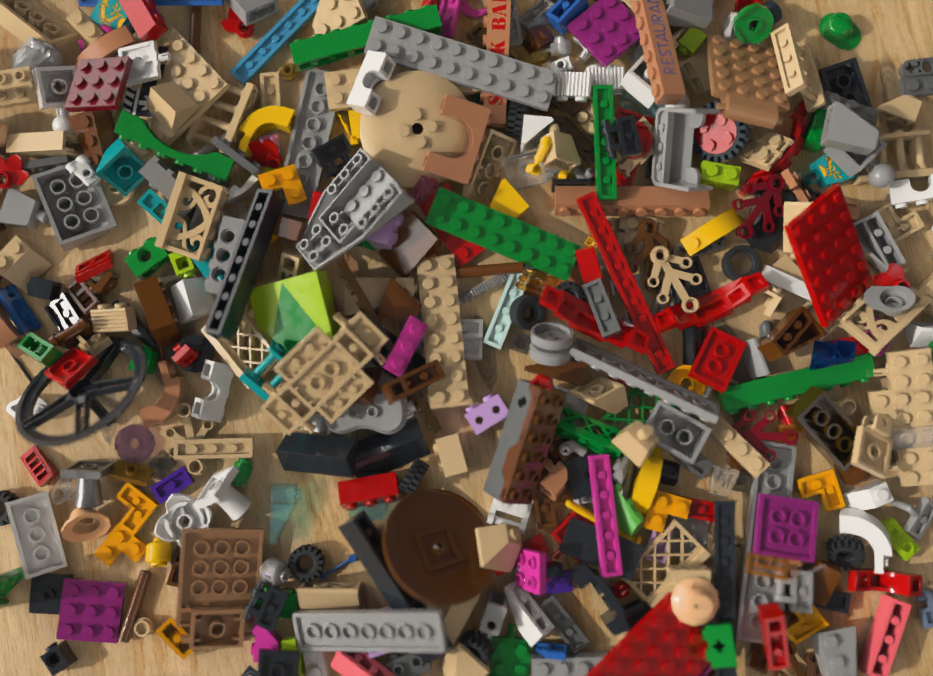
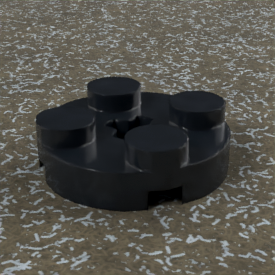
M188 335L179 342L182 347L187 344L200 352L198 358L187 368L179 365L185 371L202 372L205 359L213 361V357H215L214 346L207 338L201 335Z

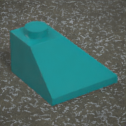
M118 138L105 150L96 173L126 197L145 179L138 172L145 163L123 140Z

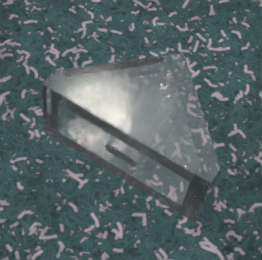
M713 465L708 495L728 498L739 475V470Z

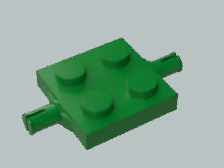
M508 623V635L493 636L491 643L495 645V652L490 660L489 676H529L531 646L525 638L516 635V623H513V625Z

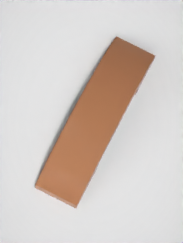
M124 25L110 31L90 44L76 58L73 65L77 67L81 59L109 58L118 52L119 48L131 46L136 43V40L128 26Z

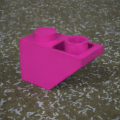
M255 624L253 625L252 634L255 635V643H252L251 655H254L253 662H258L259 649H280L282 637L275 629L271 632Z

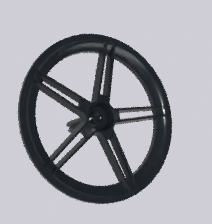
M109 337L113 343L100 352L103 354L98 359V363L90 369L87 375L76 382L68 390V393L33 415L34 407L40 394L52 381L44 375V372L48 369L44 367L29 383L18 402L15 413V425L18 433L24 440L33 445L58 447L75 443L95 434L104 427H110L112 423H115V419L132 403L145 381L147 358L142 348L132 340L121 337ZM119 353L125 354L132 359L134 376L100 381ZM127 391L123 399L110 412L96 398L97 396ZM75 405L74 433L47 435L36 429ZM91 410L100 419L92 425H90Z

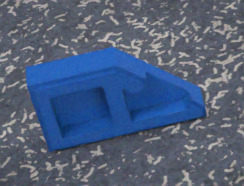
M538 642L534 645V650L546 659L566 660L570 653V645Z

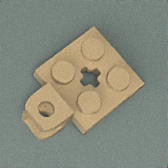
M881 413L876 414L874 419L864 416L861 426H857L851 464L879 478L888 477L893 440L887 438V436H891V418Z

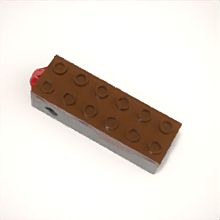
M537 374L532 381L518 380L483 491L503 504H531L568 394L555 388L551 377Z

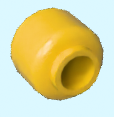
M154 538L153 542L146 545L145 560L150 564V567H165L167 563L172 561V544L170 542Z

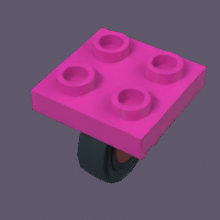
M521 547L516 559V587L538 595L546 594V582H551V577L563 575V564L551 561L552 557H547L546 553Z

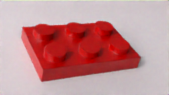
M711 326L687 376L724 393L747 343Z

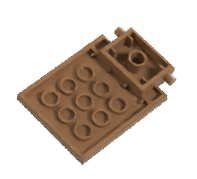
M707 34L705 49L711 96L721 99V103H717L716 109H720L723 118L773 129L776 124L781 125L783 117L779 116V112L787 113L790 109L788 96L785 94L774 48H764L757 44L743 43L738 39L730 40L717 34L714 36Z
M182 528L176 627L190 626V634L181 636V643H189V649L243 647V641H251L252 632L244 633V624H254L257 616L252 615L250 621L243 619V615L245 613V605L251 599L253 587L257 585L258 580H261L259 569L262 565L264 528Z

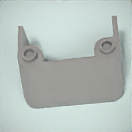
M661 107L657 110L651 174L654 185L687 192L713 190V186L700 184L701 174L699 170L691 167L694 128H701L704 125L706 114L720 113V109Z

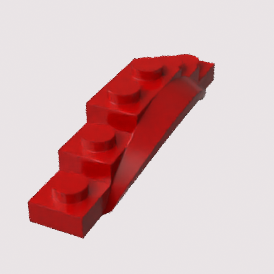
M804 99L798 103L789 117L793 120L790 138L794 141L793 145L786 148L782 153L783 156L771 165L770 171L760 170L754 172L744 184L766 182L770 175L779 174L789 169L792 164L790 160L793 156L796 157L803 148L801 146L804 141L802 134L807 128L805 124L808 121L805 118L808 111L806 110ZM749 185L747 186L748 192L751 191V187ZM741 187V189L739 190L738 193H739L740 195H742L743 197H745L746 194H744V193L742 192V187Z
M759 271L750 276H743L721 288L697 297L699 307L693 313L684 312L681 306L682 303L667 307L663 311L652 315L660 333L676 327L679 331L692 325H696L699 328L733 314L734 308L751 302L752 296L769 290V284ZM687 302L686 307L688 309H691L692 304L690 302Z
M548 284L544 287L538 304L553 310L554 316L569 322L568 327L601 343L608 341L620 348L626 346L641 354L647 351L651 338L650 334L641 331L633 324L617 318L622 332L603 339L590 304Z

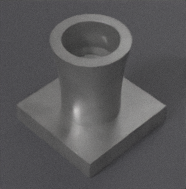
M77 460L61 469V478H77L74 506L92 508L101 506L104 503L101 492V479L110 473L116 462Z

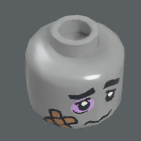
M277 558L267 559L259 569L261 580L273 586L282 585L290 576L288 564Z

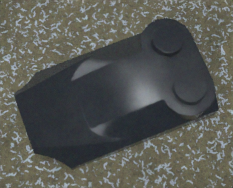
M856 57L818 70L824 91L836 93L867 107H873Z
M766 189L757 190L754 198L762 196ZM787 189L781 191L783 206L784 202L797 201L794 192ZM773 195L769 200L770 210L775 206ZM756 205L751 206L749 215ZM777 208L776 211L778 214H780V209ZM761 212L752 225L754 231L752 237L746 240L750 247L772 254L780 248L783 239L784 215L775 217L771 212L775 229L772 232L765 233L761 230V224L764 222ZM768 223L766 224L767 230L770 229V225Z

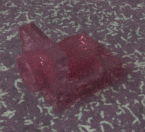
M421 176L411 191L412 198L415 200L414 204L421 206L423 201L429 197L430 192L437 194L440 185L435 178Z

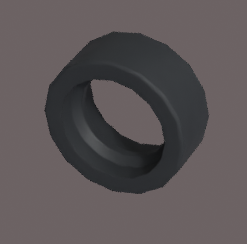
M748 245L734 246L724 254L721 261L723 273L732 281L757 273L761 267V259L758 252ZM739 252L748 255L752 263L750 271L743 275L735 273L730 266V259Z

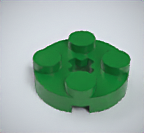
M753 3L744 7L733 19L735 35L743 43L757 44L764 41L772 31L771 28L774 24L772 13L766 6L760 3ZM758 20L756 23L757 27H748L751 21Z

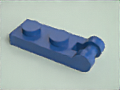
M8 285L4 289L0 288V302L21 335L38 331L42 326L15 285Z

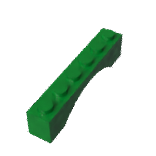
M122 110L114 132L119 134V139L128 143L133 140L138 143L137 147L149 151L151 148L157 151V156L167 159L169 156L175 159L174 163L182 167H186V165L194 167L193 171L203 176L205 173L212 175L211 179L221 184L223 181L229 182L236 165V161L218 152L202 155L179 152L160 140L151 130L145 119Z

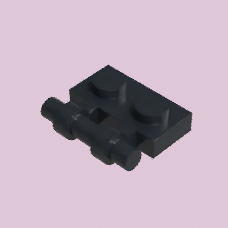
M635 115L615 118V126H610L609 120L602 121L603 129H601L602 136L605 137V151L608 153L609 160L616 159V151L619 150L621 158L642 154ZM612 134H617L618 143H614Z
M342 133L310 152L320 168L325 165L329 168L328 171L323 173L324 177L328 180L332 177L335 178L352 159L348 153L353 148L346 135ZM341 157L343 163L336 166L334 160Z
M258 580L257 585L251 591L252 596L249 603L245 605L243 619L250 621L252 615L257 616L254 624L273 632L290 593L273 585L266 592L263 589L266 582ZM259 598L264 599L261 609L256 606Z

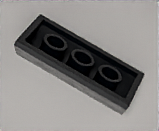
M417 418L406 422L404 427L397 433H378L358 441L356 478L382 474L414 461L416 457L419 459L431 454Z
M292 432L288 435L286 433L276 450V454L285 471L355 478L358 438Z

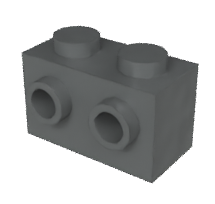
M393 652L386 661L387 669L395 676H419L432 669L431 661L426 662L420 652Z

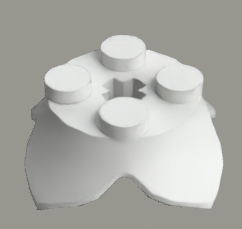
M172 494L166 501V513L156 523L154 534L164 541H177L181 547L182 528H208L212 522V511L209 506L198 510L193 505L196 500L186 494ZM186 516L190 519L189 526L188 523L184 524L183 521L186 519Z

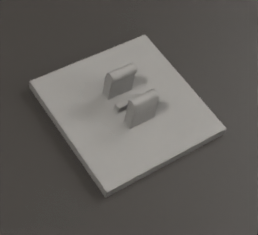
M670 516L669 524L675 519L705 548L709 528L708 521ZM677 526L673 529L671 539H680V529ZM670 542V552H680V542ZM684 542V552H691L696 547L693 542Z

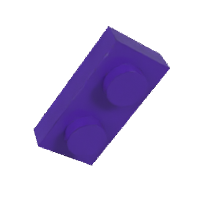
M182 466L150 488L159 503L162 504L172 494L181 492L193 484L195 480L187 471V467Z
M565 570L563 575L551 577V582H546V594L543 595L574 591L571 571Z

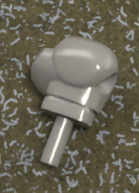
M558 36L554 39V43H550V48L540 49L539 54L551 52V57L569 56L571 53V42L565 39L564 36Z

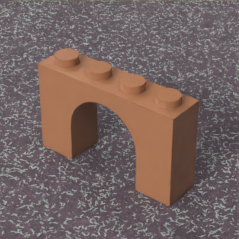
M445 94L438 114L462 123L469 134V145L466 151L457 158H448L430 151L426 152L421 171L468 185L474 177V171H472L474 164H477L480 158V152H478L480 144L483 145L486 138L485 128L489 126L492 119L491 109L450 94Z

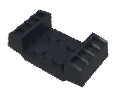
M582 560L576 562L570 571L579 588L582 589L591 583L599 595L604 594L601 598L609 610L600 615V618L614 636L630 630L624 618L625 610L597 570L591 569Z

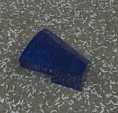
M837 339L835 343L814 341L809 370H817L854 361L857 342Z

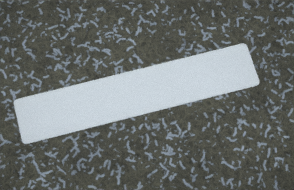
M764 265L761 274L766 281L811 301L804 281L771 266Z

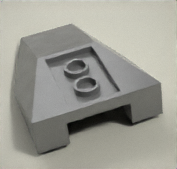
M360 148L322 193L296 248L313 270L318 271L366 239L415 202V200L373 156Z

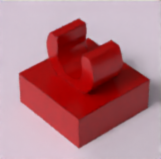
M177 343L173 347L176 354L172 359L177 364L187 368L200 354L187 344L182 347Z

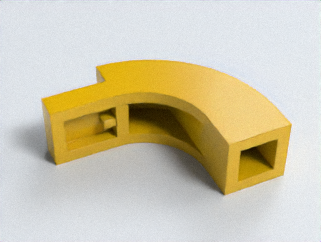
M267 106L251 113L239 128L240 133L243 135L238 144L239 149L248 155L247 158H251L252 151L249 149L248 143L258 141V137H261L265 132L281 130L292 134L296 117L295 110L283 106Z
M731 208L680 241L688 254L692 256L735 230L741 224H744L745 221L739 211Z
M655 447L651 456L638 467L635 482L628 494V499H631L634 507L642 516H645L648 512L660 480L663 459H661L662 449Z

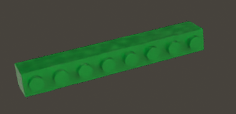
M428 4L416 10L409 9L397 15L390 14L384 18L432 34H443L442 23L436 4ZM374 19L360 25L352 24L345 29H334L330 33L315 34L311 38H300L289 43L297 71L300 72L364 55Z
M871 353L861 354L727 386L724 393L716 390L720 410L733 414L740 412L739 408L743 407L749 410L758 408V404L764 402L765 405L777 403L776 399L783 398L784 401L796 399L795 395H803L811 386L830 391L833 390L835 385H839L842 388L851 386L852 381L858 380V383L871 381L870 377H873L875 365Z

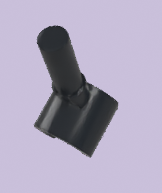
M802 179L801 185L804 189L807 188L811 194L810 202H814V195L818 198L822 193L820 191H813L805 180Z

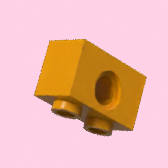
M172 616L155 631L182 660L194 650L189 649V643H181V636L189 634L181 626L176 627V620Z

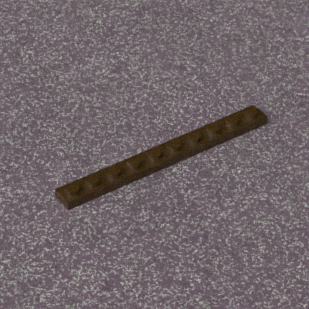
M480 21L467 33V37L476 47L486 50V46H483V35H487V28H484V24ZM511 53L509 54L510 58L516 59ZM553 97L547 112L536 109L542 116L552 117L554 119L553 124H559L560 132L572 136L578 154L594 169V140Z
M345 259L337 262L339 267L336 270L340 277H345L349 283L346 287L351 296L356 295L358 299L356 304L359 310L365 311L368 318L389 338L384 344L388 351L385 353L388 358L394 344ZM407 367L403 375L410 372ZM421 390L414 393L413 395L417 401L414 404L419 413L423 412L427 419L424 422L428 429H433L435 433L442 430Z

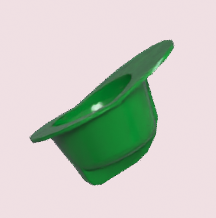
M843 12L830 13L820 20L819 32L821 36L842 50H851L859 44L861 32L848 14Z

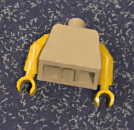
M551 124L548 126L549 133L540 139V146L534 157V164L529 163L526 166V172L532 173V175H539L542 170L540 163H542L543 167L561 170L558 179H573L571 170L581 164L573 138L570 134L560 132L559 124Z

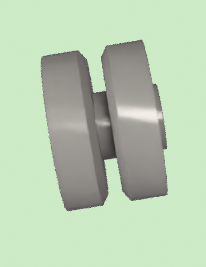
M541 322L531 328L529 355L533 361L542 365L559 366L571 360L572 355H569L574 339L573 329L557 322Z

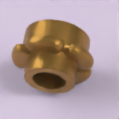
M284 63L279 74L284 80L293 81L297 77L298 71L293 63Z

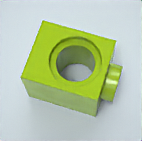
M690 27L679 40V46L676 49L677 53L683 58L688 59L692 57L703 44L707 35L698 28Z

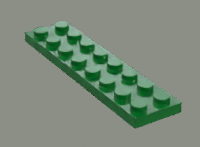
M439 187L425 221L427 225L517 262L524 261L526 266L565 282L568 281L577 259L575 250L582 247L442 187Z

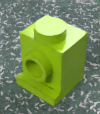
M175 252L168 254L176 276L189 279L195 276L194 272L199 271L192 258ZM188 262L189 267L185 268L184 265Z

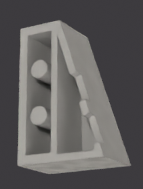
M154 155L138 172L150 182L149 185L156 192L160 191L163 194L162 198L169 203L177 174ZM185 198L184 204L187 206L194 199L192 198V200L189 202V199ZM198 204L190 210L181 211L180 215L182 217L188 216L192 219Z
M879 211L853 223L865 259L880 273L887 272L890 263L898 265L906 263Z
M856 626L819 632L810 636L822 676H856Z

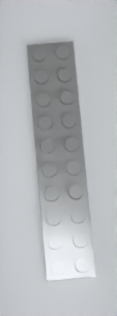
M375 16L364 50V55L367 54L368 50L387 53L396 65L411 70L426 71L445 78L450 82L546 112L548 111L559 76L558 72L378 16Z
M760 440L768 449L776 452V459L768 462L770 466L756 479L752 476L736 612V639L763 644L757 605L775 602L774 595H776L777 585L774 582L775 576H777V568L784 569L785 558L752 553L758 493L792 498L797 446H787L781 443ZM755 447V450L763 457V454ZM771 452L766 454L768 459H773L774 456Z

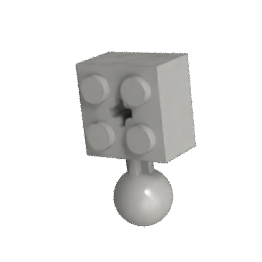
M879 136L877 149L868 155L830 147L823 149L849 177L865 168L869 172L868 180L870 184L876 188H886L895 179V171L892 166L886 163L878 164L873 159L887 146Z

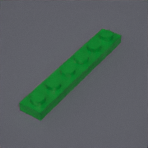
M593 85L592 106L596 196L599 201H612L617 199L616 159L609 160L608 153L605 151V137L602 136L601 129H603V120H609L610 126H614L612 85ZM612 134L613 141L615 143V135Z

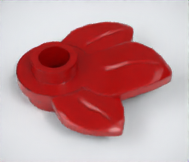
M229 7L228 19L221 21L223 29L228 33L237 34L243 39L252 37L255 23L246 27L231 7Z
M265 139L264 143L260 141L248 143L249 149L254 154L250 162L255 160L262 167L267 166L271 169H277L282 165L283 157L279 154V148L273 141Z
M12 155L6 160L0 156L1 189H8L12 185H21L29 178V172L22 170L23 161L20 155Z
M896 263L889 264L887 273H878L873 277L875 286L899 285L910 289L909 281L904 278V269Z

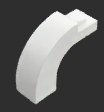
M841 508L839 515L840 533L854 534L865 538L874 549L875 573L883 574L884 566L888 567V556H892L893 547L889 532L873 515L855 508Z

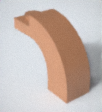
M0 302V348L5 347L14 357L19 358L24 352L17 345L25 336L21 335L11 323L5 308Z
M165 360L158 363L164 382L162 397L155 404L139 409L145 428L158 426L170 420L176 414L178 404L184 401L186 393L185 378L176 377L177 368L174 363L172 364V361Z

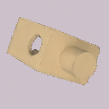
M636 420L623 428L611 442L634 464L640 467L651 456L659 439L653 434L652 426L644 425L641 421Z

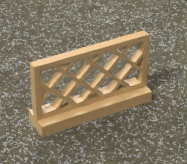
M246 311L236 334L237 345L211 337L204 332L205 326L201 329L202 333L238 378L248 366L254 369V364H260L266 358V351L269 352L267 348L271 342ZM242 322H246L249 325V333L242 332ZM242 335L249 336V346H243ZM254 337H258L261 340V348L254 347ZM243 349L249 350V360L243 356ZM254 350L261 351V361L254 360ZM277 358L261 374L262 378H264L274 368V366L277 365V363L279 362Z
M674 519L663 530V533H660L643 550L639 566L636 569L639 570V580L629 581L625 578L623 579L653 608L668 592L673 594L675 589L668 573L664 580H656V570H666V566H656V556H667V565H670V556H680V563L678 565H702L711 554ZM675 526L680 529V539H670V531ZM659 542H667V552L656 553V545ZM670 542H680V552H670ZM684 542H693L696 545L691 552H684ZM646 556H653V566H642V560ZM642 570H653V580H642ZM642 584H653V591L648 596L642 592Z

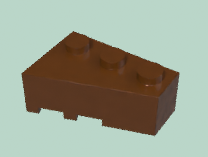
M111 110L85 111L67 117L85 155L91 161L90 165L94 171L97 170L105 150L118 139L117 134L114 132L115 126Z
M154 276L134 283L133 285L148 325L159 347H165L180 341L182 338L176 326L179 321L175 312L171 313L170 308H173L169 297L165 298L164 293L167 291L163 281L158 282L157 277Z
M802 305L789 311L757 348L771 362L828 335V333Z

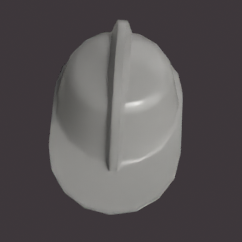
M875 286L867 289L864 293V301L870 308L882 311L889 316L903 314L914 305L916 299L914 292L904 286Z

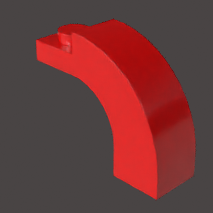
M855 568V570H849L848 590L853 592L882 591L909 597L922 596L923 575L884 569L883 574L875 573V568Z

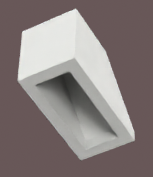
M878 480L842 494L846 508H855L862 511L877 508L894 501L887 483Z

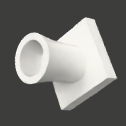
M233 465L212 475L193 505L199 510L217 503L234 521L247 511L252 499L230 485L239 472Z

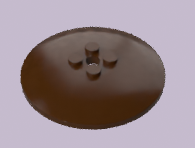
M442 489L416 491L403 498L393 508L386 520L383 531V550L386 562L398 583L419 600L437 606H456L466 603L486 588L494 574V570L481 568L475 533L476 528L486 527L489 524L486 523L487 521L482 513L460 495ZM433 545H438L441 548V553L435 552Z

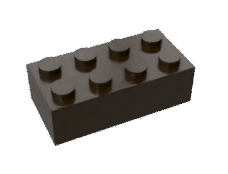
M811 386L784 414L831 466L845 472L851 465L857 427L825 390Z

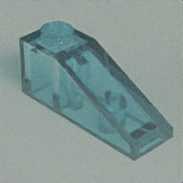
M298 484L271 485L270 545H274L279 541L298 504V500L301 499V489H298Z

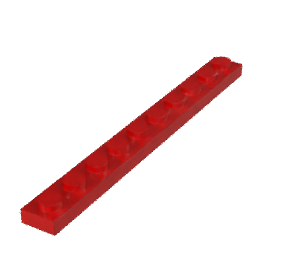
M592 191L576 199L575 201L633 325L651 335L646 353L655 373L660 375L676 367L595 192Z

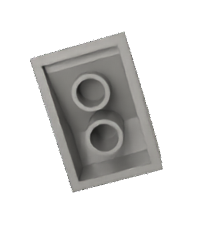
M660 400L657 401L645 425L652 426L653 434L658 437L657 446L688 464H694L712 430Z

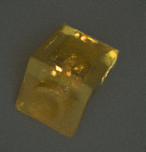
M523 47L520 49L518 60L540 67L548 61V54L546 50H538L531 53L528 57Z

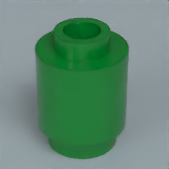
M238 458L234 466L239 472L231 484L242 487V484L247 485L254 462Z

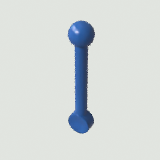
M351 554L342 563L327 572H322L320 578L325 580L328 575L347 563L355 562L356 555Z

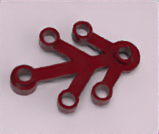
M772 174L767 178L766 182L755 184L750 182L742 186V192L746 195L753 194L757 190L766 189L762 196L745 200L739 198L732 201L731 206L735 211L756 205L744 224L736 228L735 233L739 239H749L752 237L754 232L752 225L761 212L764 221L761 224V230L768 233L775 229L771 212L775 217L784 215L781 191L784 189L786 182L781 175ZM748 185L751 187L750 192L747 191ZM773 195L775 206L770 210L769 200ZM737 201L740 202L739 208L736 206ZM777 208L780 209V214L777 213ZM767 223L770 225L769 230L766 229ZM742 228L745 231L744 235L741 234Z
M753 410L745 411L743 417L738 422L730 425L744 439H748L768 462L776 459V452L768 449L760 440L782 441L785 445L792 446L799 439L797 432L791 429L783 433L760 432L767 424L776 420V413L771 410L767 411L764 417L749 431L739 430L748 422L755 420L756 413ZM752 413L753 419H748L746 414ZM772 414L774 416L773 420H768L766 415ZM787 434H792L794 440H788ZM767 452H771L773 454V459H768L766 457Z

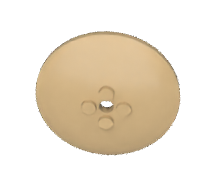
M426 71L401 72L391 76L389 81L384 80L374 89V92L382 98L375 116L361 114L360 138L364 151L373 156L402 186L425 188L448 180L421 171L428 151L448 158H457L466 151L469 145V134L465 126L459 121L439 115L438 113L445 94H450L464 100L467 99L452 82ZM414 124H421L423 126L421 134L416 135L413 133L412 126Z

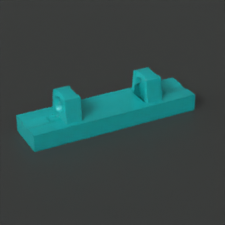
M149 188L137 203L162 224L168 204ZM186 221L188 231L192 230L189 228L190 223ZM178 222L176 229L181 228V233H183V226ZM187 239V247L192 252L199 249L200 241L196 240L194 246H192L190 239Z

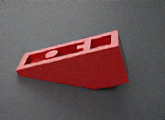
M778 602L757 605L759 626L769 671L790 668L785 616Z

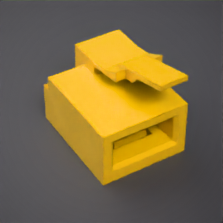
M349 110L348 115L352 135H350L347 124L343 122L340 114L338 115L346 132L349 134L352 148H359L362 145L360 138V119L362 113Z

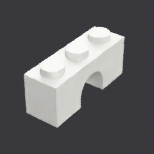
M368 50L346 103L357 113L375 116L382 98L373 91V87L378 81H389L396 65L387 53Z
M930 174L928 177V189L922 192L912 189L909 178L893 181L887 187L890 205L895 207V209L907 208L908 204L916 203V206L929 204V201L933 200V174Z
M205 359L200 378L210 381L212 391L205 398L195 397L191 412L192 417L221 423L225 413L226 399L230 393V383L234 377V371L228 364Z

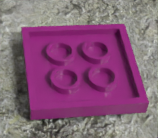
M598 0L567 26V29L603 68L607 67L640 40L639 31L636 28V18L620 0Z
M758 493L752 553L814 563L819 502Z
M65 578L56 639L118 643L127 582Z

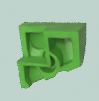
M617 483L613 487L617 526L631 538L641 529L644 518L634 507L631 499L623 497L619 491L622 486Z

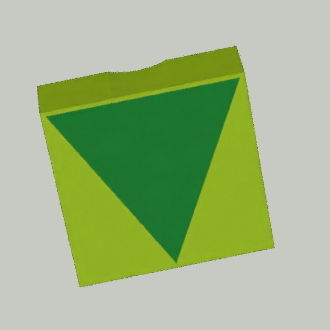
M327 270L313 271L259 286L252 290L250 300L257 326L271 343L276 341L282 344L288 353L316 326L331 339L340 330L341 325L333 319L336 312Z

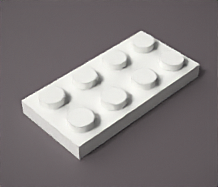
M48 491L5 503L25 579L68 566Z

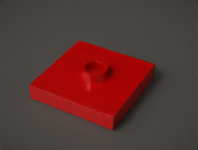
M73 346L48 368L44 375L69 390L98 363V360Z

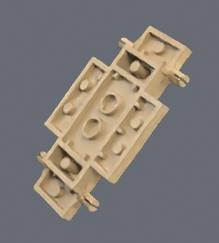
M361 310L348 320L338 312L333 319L341 327L332 339L316 326L274 366L273 369L286 383L275 389L267 381L261 387L270 396L260 409L288 435L301 426L311 434L316 427L308 419L316 411L332 424L374 384V380L361 368L372 358L376 359L380 365L387 361L379 351L389 338Z
M925 347L886 352L887 362L885 368L873 369V376H886L888 389L867 391L869 415L874 419L876 414L881 413L892 420L891 436H887V438L893 440L892 447H894L895 463L889 464V471L897 472L899 485L901 487L933 485V361L931 359V349Z

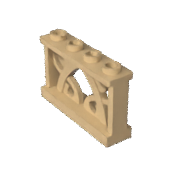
M179 171L154 246L205 262V259H208L211 253V248H209L211 241L217 235V223L223 217V206L229 199V189ZM193 181L204 186L197 192L190 187V183ZM209 189L214 190L216 193L215 200L212 203L209 201V197L212 195H206L204 198L201 197ZM185 198H188L189 202L192 198L194 199L189 205L186 206L184 204ZM198 204L204 222L188 231L186 221L180 216L181 211L190 210ZM178 222L183 226V233H181V228L176 229ZM187 239H190L192 246H194L196 240L200 241L199 249L195 252L190 251L187 247ZM182 240L183 249L171 246V241Z
M910 285V290L916 296L915 303L905 311V314L893 316L897 323L886 319L875 322L873 308H870L865 303L864 298L859 297L852 305L854 308L850 311L846 309L839 317L841 321L838 326L845 329L868 348V352L875 357L919 316L933 299L928 295L924 296ZM865 306V312L860 311ZM860 317L861 321L857 323L861 325L866 323L867 326L863 328L857 327L852 323V318ZM884 324L887 326L888 329L885 331L882 330V326H880L879 328H877V326ZM869 330L874 340L864 332Z

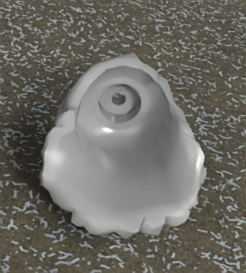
M34 37L28 38V41L18 48V51H15L12 59L13 68L29 66L31 70L35 67L65 66V63L62 60L64 57L60 55L61 51L57 50L55 45Z

